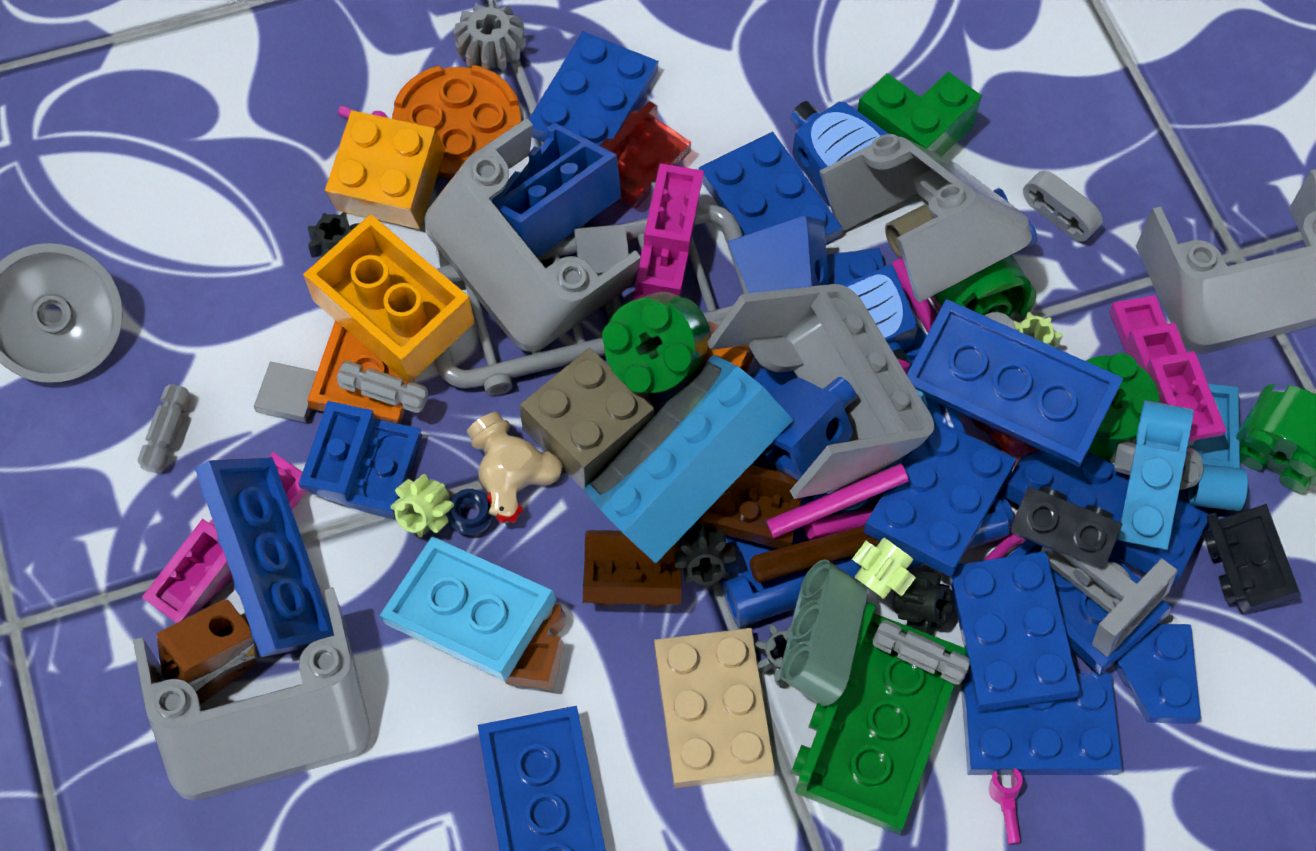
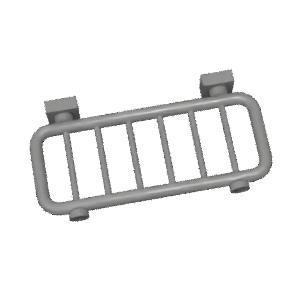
M656 182L651 183L650 206ZM716 205L698 206L695 225L712 222L720 226L743 294H748L728 241L743 236L737 220L733 214L723 207ZM648 218L624 223L627 241L638 239L641 251L643 249L644 233ZM575 235L566 237L538 257L539 261L551 259L552 263H554L562 256L577 253ZM692 237L689 256L708 312L703 314L707 322L711 321L720 325L732 306L716 309ZM436 247L440 268H437V270L452 283L461 281V277ZM465 284L487 366L471 370L459 369L453 362L449 347L434 360V363L441 378L450 385L459 388H475L484 385L487 395L498 396L512 389V378L569 365L589 347L599 357L605 356L602 338L585 341L581 325L578 323L572 328L577 344L541 352V350L533 351L532 355L496 363L480 302ZM619 296L611 300L615 313L622 305Z

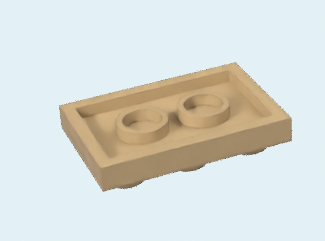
M752 628L655 639L654 651L674 789L773 776L775 769Z

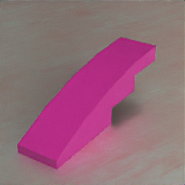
M660 163L644 233V244L635 281L633 300L660 291L671 292V294L681 297L702 187L703 170ZM659 336L653 339L655 345L660 346L662 344Z
M1156 295L1113 302L1109 313L1126 354L1136 360L1137 365L1142 367L1151 376L1158 389L1161 403L1194 409L1189 441L1225 435L1227 430L1195 351L1186 352L1175 322L1167 324Z
M273 452L270 457L274 459L290 507L293 510L307 492L301 489L298 484L302 472ZM202 518L142 596L144 600L176 623L197 613L233 578L224 551L219 544L213 520L208 523Z

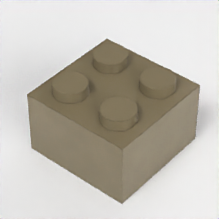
M590 347L520 404L522 430L545 452L548 451L556 455L562 463L563 470L582 489L654 417V408L637 392L628 389L613 373L610 366Z

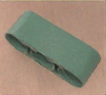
M826 559L814 564L803 579L780 671L781 679L823 707L834 703L846 688L867 598V588L864 584Z

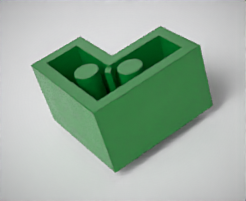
M949 71L921 97L886 73L859 98L857 111L889 134L906 138L943 156L974 126L982 95Z

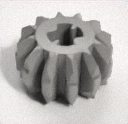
M493 0L489 7L483 8L476 2L473 12L462 11L460 22L455 24L454 40L456 41V52L460 59H466V64L469 68H472V65L482 66L483 69L487 70L497 67L504 73L507 63L518 64L520 52L524 51L526 46V35L524 34V23L521 20V16L514 15L510 5L498 9Z

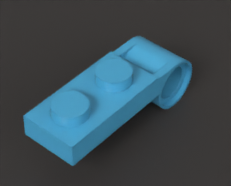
M1208 384L1227 431L1222 436L1195 440L1194 445L1191 446L1200 454L1203 460V474L1197 485L1188 488L1189 504L1199 507L1241 511L1246 500L1248 478L1246 470L1240 468L1239 440L1236 439L1239 431V389L1233 386Z
M1144 400L1121 517L1123 525L1118 534V541L1168 550L1194 409Z

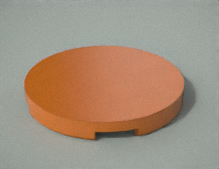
M438 65L417 74L403 86L394 101L392 119L436 128L445 148L437 176L453 178L472 154L521 122L519 101L511 86L493 71L483 69L477 65H472V68L448 67L442 69Z

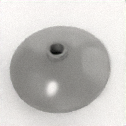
M41 243L16 250L0 261V363L5 368L33 381L47 383L63 382L89 373L108 357L120 335L123 309L121 297L114 280L96 259L71 246ZM51 305L58 306L62 311L61 319L55 323L48 322L44 315L46 308Z

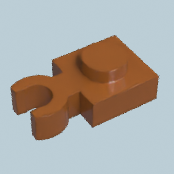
M555 604L552 615L548 619L543 620L505 681L506 684L549 690L554 689L565 648L561 637L555 636L563 629L566 622V616L561 605Z

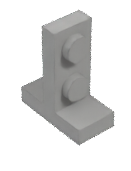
M1044 546L1041 549V552H1047L1051 568L1109 612L1099 623L1092 642V646L1106 657L1125 640L1169 593L1178 571L1161 558L1136 584L1131 580L1128 572L1117 563L1107 561L1105 568L1098 569Z

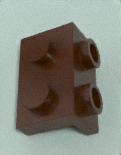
M750 465L695 522L694 527L699 528V525L703 524L704 527L714 529L715 531L724 529L725 535L777 549L790 546L795 530L773 539L766 520L800 506L802 498L794 499L790 493V490L798 480L779 469L770 470Z
M587 530L585 532L583 603H597L603 606L646 604L651 607L681 605V568L675 567L674 551L681 549L680 539L655 563L621 531Z

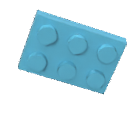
M431 537L379 616L386 625L506 681L557 598L553 590L435 537Z

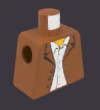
M221 600L156 634L162 676L165 680L179 679L189 683L196 691L200 705L252 669L257 663L256 643L251 636L246 614L240 615L229 600Z

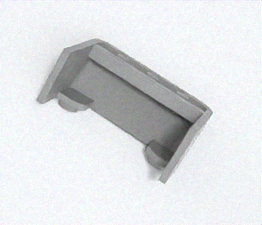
M526 118L472 154L464 162L428 208L425 215V229L429 239L512 343L521 350L533 352L545 348L632 286L636 280L641 256L635 250L600 276L597 275L585 260L578 257H564L547 268L543 266L491 201V199L506 188L509 180V169L528 157L531 148L533 124Z
M894 134L882 135L876 138L871 145L819 171L832 213L843 227L842 232L917 193L929 202L930 213L934 219L897 237L913 294L919 303L1023 249L1032 239L1028 218L1017 208L957 163Z
M1316 169L1310 170L1289 207V211L1306 246L1227 266L1220 251L1209 242L1192 240L1178 244L1162 207L1152 209L1135 247L1170 323L1175 322L1184 347L1187 350L1195 351L1198 354H1205L1316 326Z
M829 284L741 294L707 341L711 350L748 345L762 367L774 372L794 371L798 378H802L822 389L837 377H843L854 388L857 396L856 400L845 408L853 430L851 438L844 443L828 445L790 490L794 499L837 491L870 477L921 446L934 430V421L930 412L860 297L846 286Z
M334 587L324 590L334 636L316 640L309 644L302 652L299 660V670L303 684L202 711L199 697L189 683L179 679L163 681L160 663L144 638L133 640L146 713L170 784L181 797L195 801L348 760L360 755L367 748L371 739V728L344 615Z

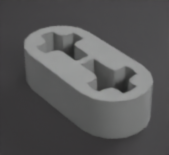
M1039 171L1023 187V195L1027 203L1036 212L1074 240L1086 241L1103 223L1101 212L1090 200L1049 171Z

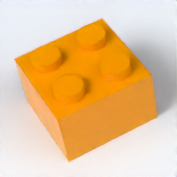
M351 110L325 188V192L336 210L362 217L372 214L379 221L420 230L445 153V148L436 128Z

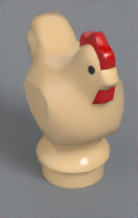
M491 412L475 421L467 429V434L472 440L471 446L477 450L482 449L485 454L478 470V481L487 493V501L491 506L489 514L496 516L497 521L500 523H515L517 516L523 512L522 506L517 502V492L528 485L546 486L555 483L560 479L563 466L560 459L551 452H540L532 443L518 437L509 436V422L503 420L499 412Z

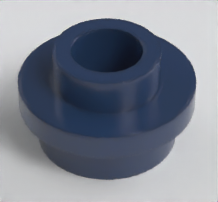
M464 489L450 499L454 503V507L446 513L448 524L455 532L461 535L473 536L484 532L491 525L494 516L489 514L491 506L487 501L485 493L475 489ZM468 509H474L479 512L478 516L474 519H465L462 517V514Z

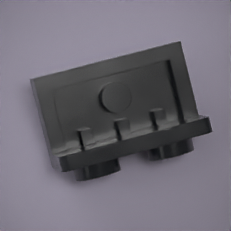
M1028 486L1011 526L1012 534L1095 568H1105L1123 524L1113 520L1114 515L1102 508L1093 505H1086L1083 508L1068 502V497L1057 490L1045 486H1040L1038 490Z
M1267 504L1223 519H1219L1216 512L1206 516L1211 530L1203 532V536L1212 559L1221 557L1226 574L1220 575L1218 578L1228 603L1237 601L1239 607L1246 615L1302 596Z

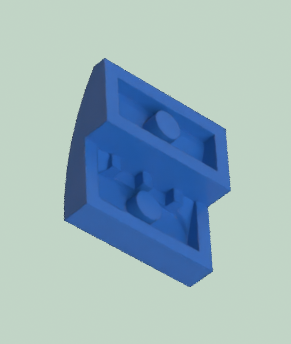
M327 401L298 483L299 487L347 507L396 519L391 505L400 497L395 492V489L409 479L422 440L421 429L375 419L373 410Z

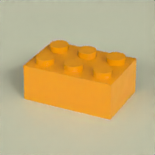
M372 214L367 216L303 274L312 300L407 383L412 382L475 323L469 296Z

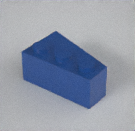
M554 122L548 128V138L542 146H534L529 152L528 164L521 172L515 171L509 178L506 188L492 200L493 204L537 258L572 234L574 229L580 228L621 198L617 155Z

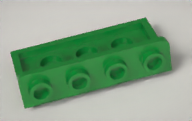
M867 602L863 611L846 688L842 695L831 705L823 707L817 703L808 727L817 731L811 748L801 744L791 774L799 776L795 793L900 835L954 684L941 678L942 673L937 670L932 674L898 658V652L894 650L889 654L873 645V638L881 622L888 620L901 626V632L905 634L910 630L946 647L944 652L948 654L955 651L965 656V649L959 645L875 614L876 605Z

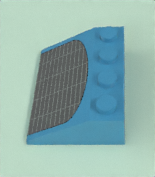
M713 354L583 491L626 537L652 561L657 563L783 432L793 419L761 384L738 366Z

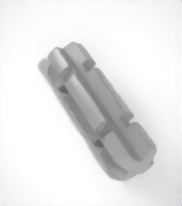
M351 361L343 362L338 371L337 380L341 388L353 392L361 389L362 395L394 406L402 403L403 409L415 413L423 410L428 399V389L423 385L409 382L406 385L403 384L404 379L372 368L364 371L362 370L363 365Z
M168 384L164 388L160 398L163 405L158 406L145 438L148 444L142 446L137 459L140 468L143 470L161 473L165 469L169 458L166 452L172 450L184 418L180 414L186 412L191 399L188 389L185 387Z
M883 620L873 638V645L889 654L894 650L898 652V658L932 674L937 670L942 673L941 678L953 684H960L963 681L970 666L968 657L955 651L948 654L944 652L946 647L910 630L905 634L901 632V626L891 621Z

